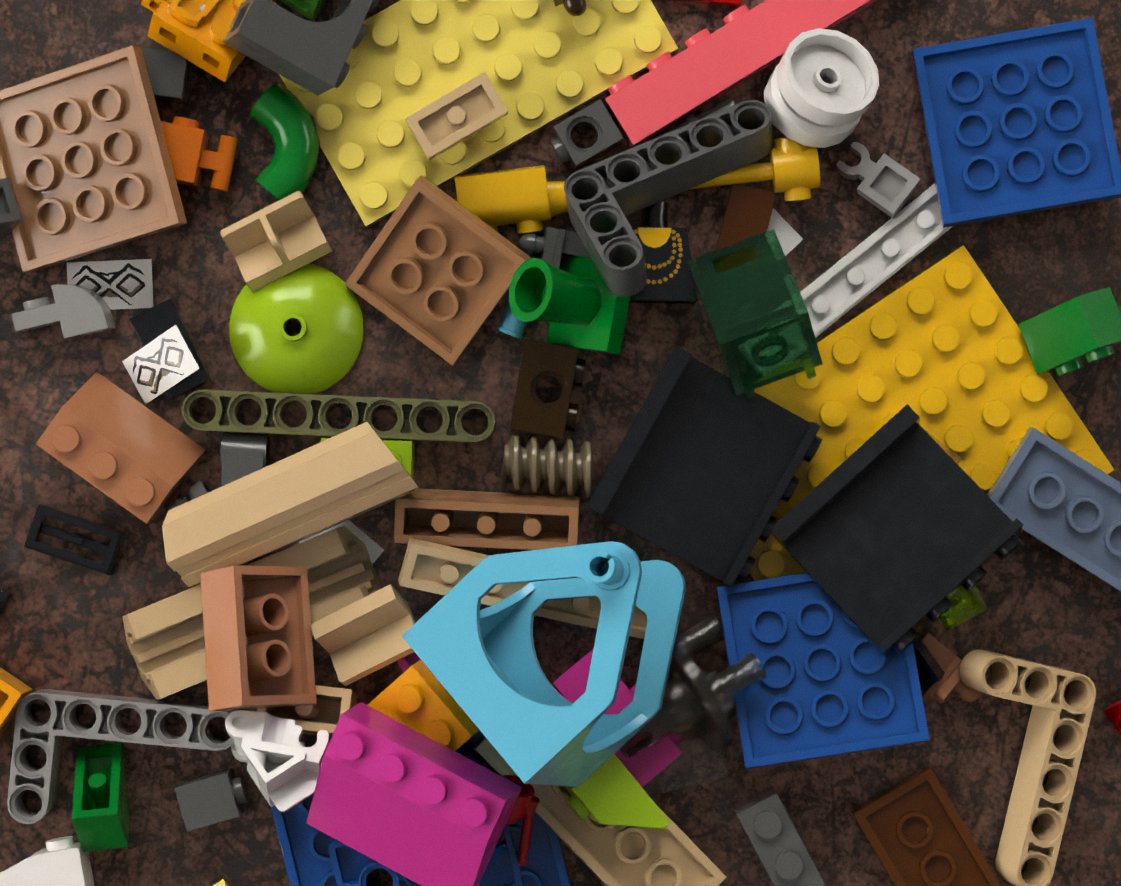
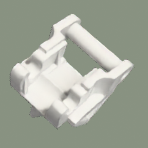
M236 710L227 716L225 721L226 731L234 739V744L231 746L232 754L238 761L248 763V774L271 807L276 806L279 811L286 812L314 794L323 756L329 744V734L326 730H320L317 733V742L313 746L305 747V743L300 741L303 730L301 726L296 725V720L278 718L267 712Z

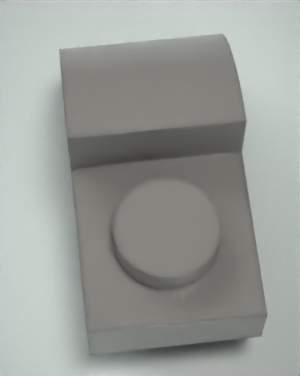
M51 285L55 300L54 304H51L49 297L38 298L23 302L24 311L11 314L15 331H29L60 323L64 339L76 338L116 328L113 314L103 298L94 291L78 285Z

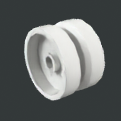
M821 28L802 32L789 43L764 90V103L770 108L773 125L787 138L804 146L825 148L840 144L853 132L862 114L867 111L874 100L879 87L878 68L870 53L856 39L844 33Z

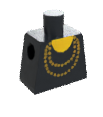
M658 202L641 209L640 227H632L643 248L647 282L642 291L630 296L629 303L695 304L697 302V290L687 229L668 228L667 202Z

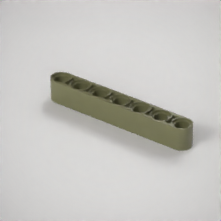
M197 390L189 394L182 405V416L190 427L211 432L334 437L368 422L380 439L478 443L489 439L496 428V417L493 411L484 403L476 401ZM203 398H209L216 406V413L210 422L203 424L195 417L194 409L198 401ZM255 400L261 407V417L257 423L248 426L241 421L239 410L244 402ZM292 402H300L306 408V420L299 427L293 428L284 420V411ZM343 403L352 411V420L346 428L338 430L330 424L328 416L332 407ZM388 405L395 409L398 420L393 429L383 432L376 428L373 417L378 408ZM433 407L441 412L443 423L438 431L428 434L419 427L418 418L423 410ZM478 409L485 412L489 423L487 429L482 434L474 436L465 431L463 419L469 411Z

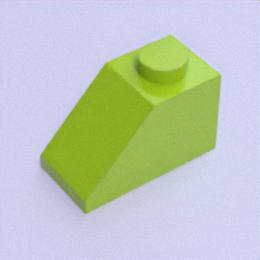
M615 754L579 787L563 786L570 794L565 800L566 803L582 821L589 817L592 821L599 824L665 829L671 823Z

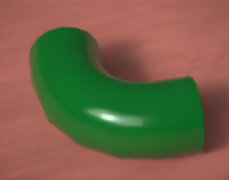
M277 82L256 102L250 116L269 132L275 144L273 158L255 180L278 200H281L296 191L303 193L317 169L320 141L312 115L297 96L283 84Z

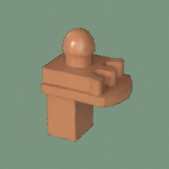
M928 633L922 641L945 674L922 697L923 702L926 704L933 697L941 704L952 690H955L964 701H976L980 696V692L967 687L961 680L959 672L962 660Z

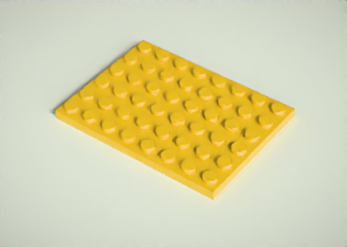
M964 245L749 388L802 419L821 426L816 436L822 439L817 452L810 463L802 459L794 476L800 479L797 488L787 503L780 499L772 513V516L776 517L778 521L907 404L920 417L919 425L986 494L990 491L1029 427L1037 429L1104 473L1109 474L1114 471V468L1049 371L1037 375L1020 328ZM772 533L765 543L758 539L750 553V556L756 559L749 572L754 581L807 573L774 538Z

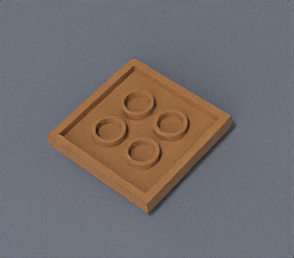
M421 175L407 192L345 285L453 366L510 288L512 277L518 267L526 260L531 259V257Z

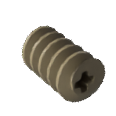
M512 433L504 449L500 488L504 487L509 476L512 477L515 490H521L526 479H530L532 491L538 493L544 481H548L550 493L557 495L562 483H566L568 495L575 497L580 485H584L586 497L590 499L595 455H593L591 444L588 441H584L580 451L575 453L572 440L566 439L561 451H557L554 437H548L543 449H539L536 435H530L525 447H522L518 433Z

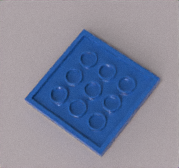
M1093 18L913 49L914 68L943 228L1121 197V165Z
M808 573L733 584L732 587L729 585L717 587L746 770L930 741L913 643L900 654L892 649L885 656Z

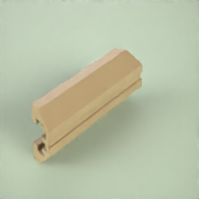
M365 422L168 510L162 525L166 563L174 572L177 571L181 575L182 581L188 587L201 584L200 573L232 565H247L420 488L369 423Z
M346 526L338 527L248 564L250 566L307 567L311 624L380 589V579L372 565L365 543ZM201 584L122 616L126 642L130 652L133 655L141 679L156 700L207 680Z

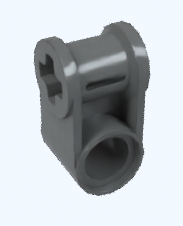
M228 432L222 434L220 449L221 487L269 466V434Z

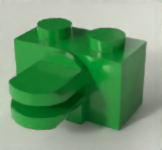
M1110 287L1077 296L1018 324L1037 375L1056 370L1058 377L1084 368L1082 363L1084 358H1087L1088 363H1093L1115 354L1112 346L1121 342V306L1117 307Z

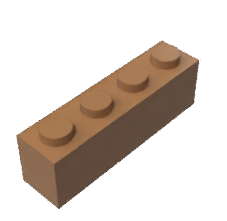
M420 488L395 499L394 543L408 544L409 538H415L446 546L539 550L578 545L580 496Z

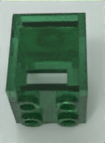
M774 229L759 235H752L741 242L716 251L706 252L700 257L687 261L706 318L736 396L745 393L747 401L756 399L754 389L803 371L807 379L816 377L814 367L823 363L811 320Z

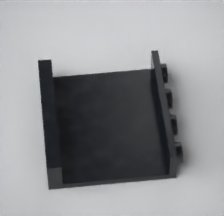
M675 346L586 506L732 587L736 579L743 583L753 567L756 559L750 556V553L757 540L759 539L765 543L772 533L771 527L778 521L776 517L772 516V513L781 499L787 503L797 488L800 479L794 476L802 459L810 463L817 452L822 439L816 436L821 426L802 419L691 357L692 354Z
M908 404L771 527L774 538L885 656L892 649L898 654L903 652L918 638L919 634L914 630L927 617L933 623L938 620L953 605L948 599L961 586L966 591L972 589L988 573L983 568L987 562L995 555L1003 560L1022 542L1017 535L1021 532L1023 524L1017 518L1012 521L919 425L920 417Z

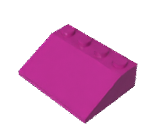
M360 702L340 716L323 756L306 823L421 886H478L522 787Z

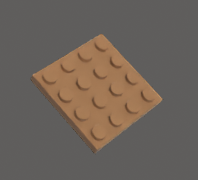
M132 45L0 90V179L9 177L22 218L12 230L22 272H34L187 224L141 46Z

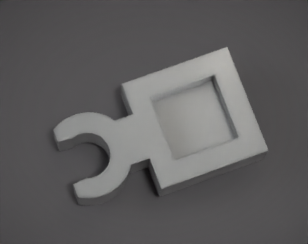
M853 142L850 146L851 152L860 157V163L857 166L850 167L839 160L836 164L837 171L846 179H860L862 182L857 187V194L894 219L920 185L921 179L885 153L877 163L873 162L870 159L867 148L858 142Z

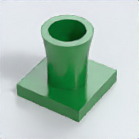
M562 256L560 269L542 259L531 258L518 267L512 277L509 288L510 308L517 319L524 322H550L546 343L579 348L580 350L620 354L630 296H618L612 293L606 286L591 258Z

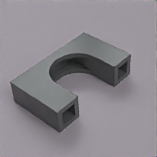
M245 0L241 3L223 43L319 96L334 87L338 88L343 83L350 68V64L346 63L351 48L355 49L366 33L367 25L363 21L369 9H374L380 0H340L334 16L329 21L324 22L302 19L270 0Z

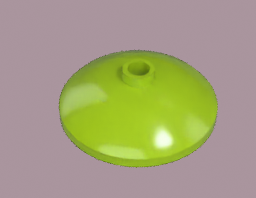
M309 263L254 292H251L246 284L239 293L231 311L229 337L234 356L247 376L261 387L274 393L317 394L336 385L350 372L356 363L364 340V320L358 300L352 290L345 285V282L333 272ZM292 319L299 320L302 326L300 333L296 336H289L285 329L287 322Z

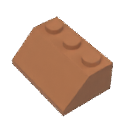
M96 372L61 407L36 442L38 447L146 524L155 523L165 510L164 506L173 499L207 451L99 372Z
M232 565L200 573L209 711L253 710L317 704L307 567Z

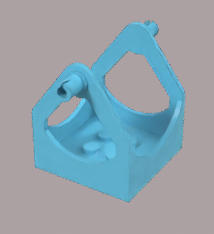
M615 541L490 555L471 570L402 637L524 784L579 787L655 717L661 709L686 591L685 579L680 570L670 562L662 560L640 561L633 549L626 544ZM530 582L506 599L480 610L481 599L496 585ZM597 596L601 602V610L586 692L572 703L552 686L541 669L533 640L534 614L549 600ZM636 605L645 612L647 626L634 698L619 714H604L617 697Z

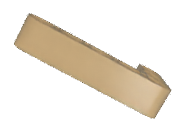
M973 650L963 658L960 664L959 674L962 682L967 687L994 697L1032 705L996 855L995 868L1001 879L1013 885L1048 886L1056 866L1096 699V688L1089 677L1077 672L991 651ZM991 665L992 673L990 675V678L986 681L985 673L987 671V668ZM1030 675V684L1025 690V681L1027 677ZM1069 684L1068 694L1064 698V690L1066 686ZM1059 729L1057 739L1053 742L1054 733ZM1048 772V779L1043 785V778ZM1038 816L1037 824L1032 830L1033 821ZM1027 861V867L1021 874L1023 864Z

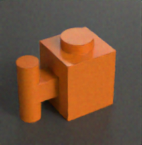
M174 116L173 123L161 121L177 184L200 188L203 171L209 170L213 171L210 188L228 192L238 138L221 135L218 151H209L208 146L211 135L205 130L199 129L201 122Z

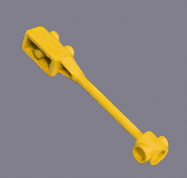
M786 136L773 138L774 148L769 153V162L745 165L691 189L772 180L774 192H784V201L810 199L811 189L820 188L821 183L817 147L804 146ZM545 165L455 176L457 202L497 232V226L512 224L516 226V233L542 231V221L551 220V217L568 212L564 192L565 181H547Z

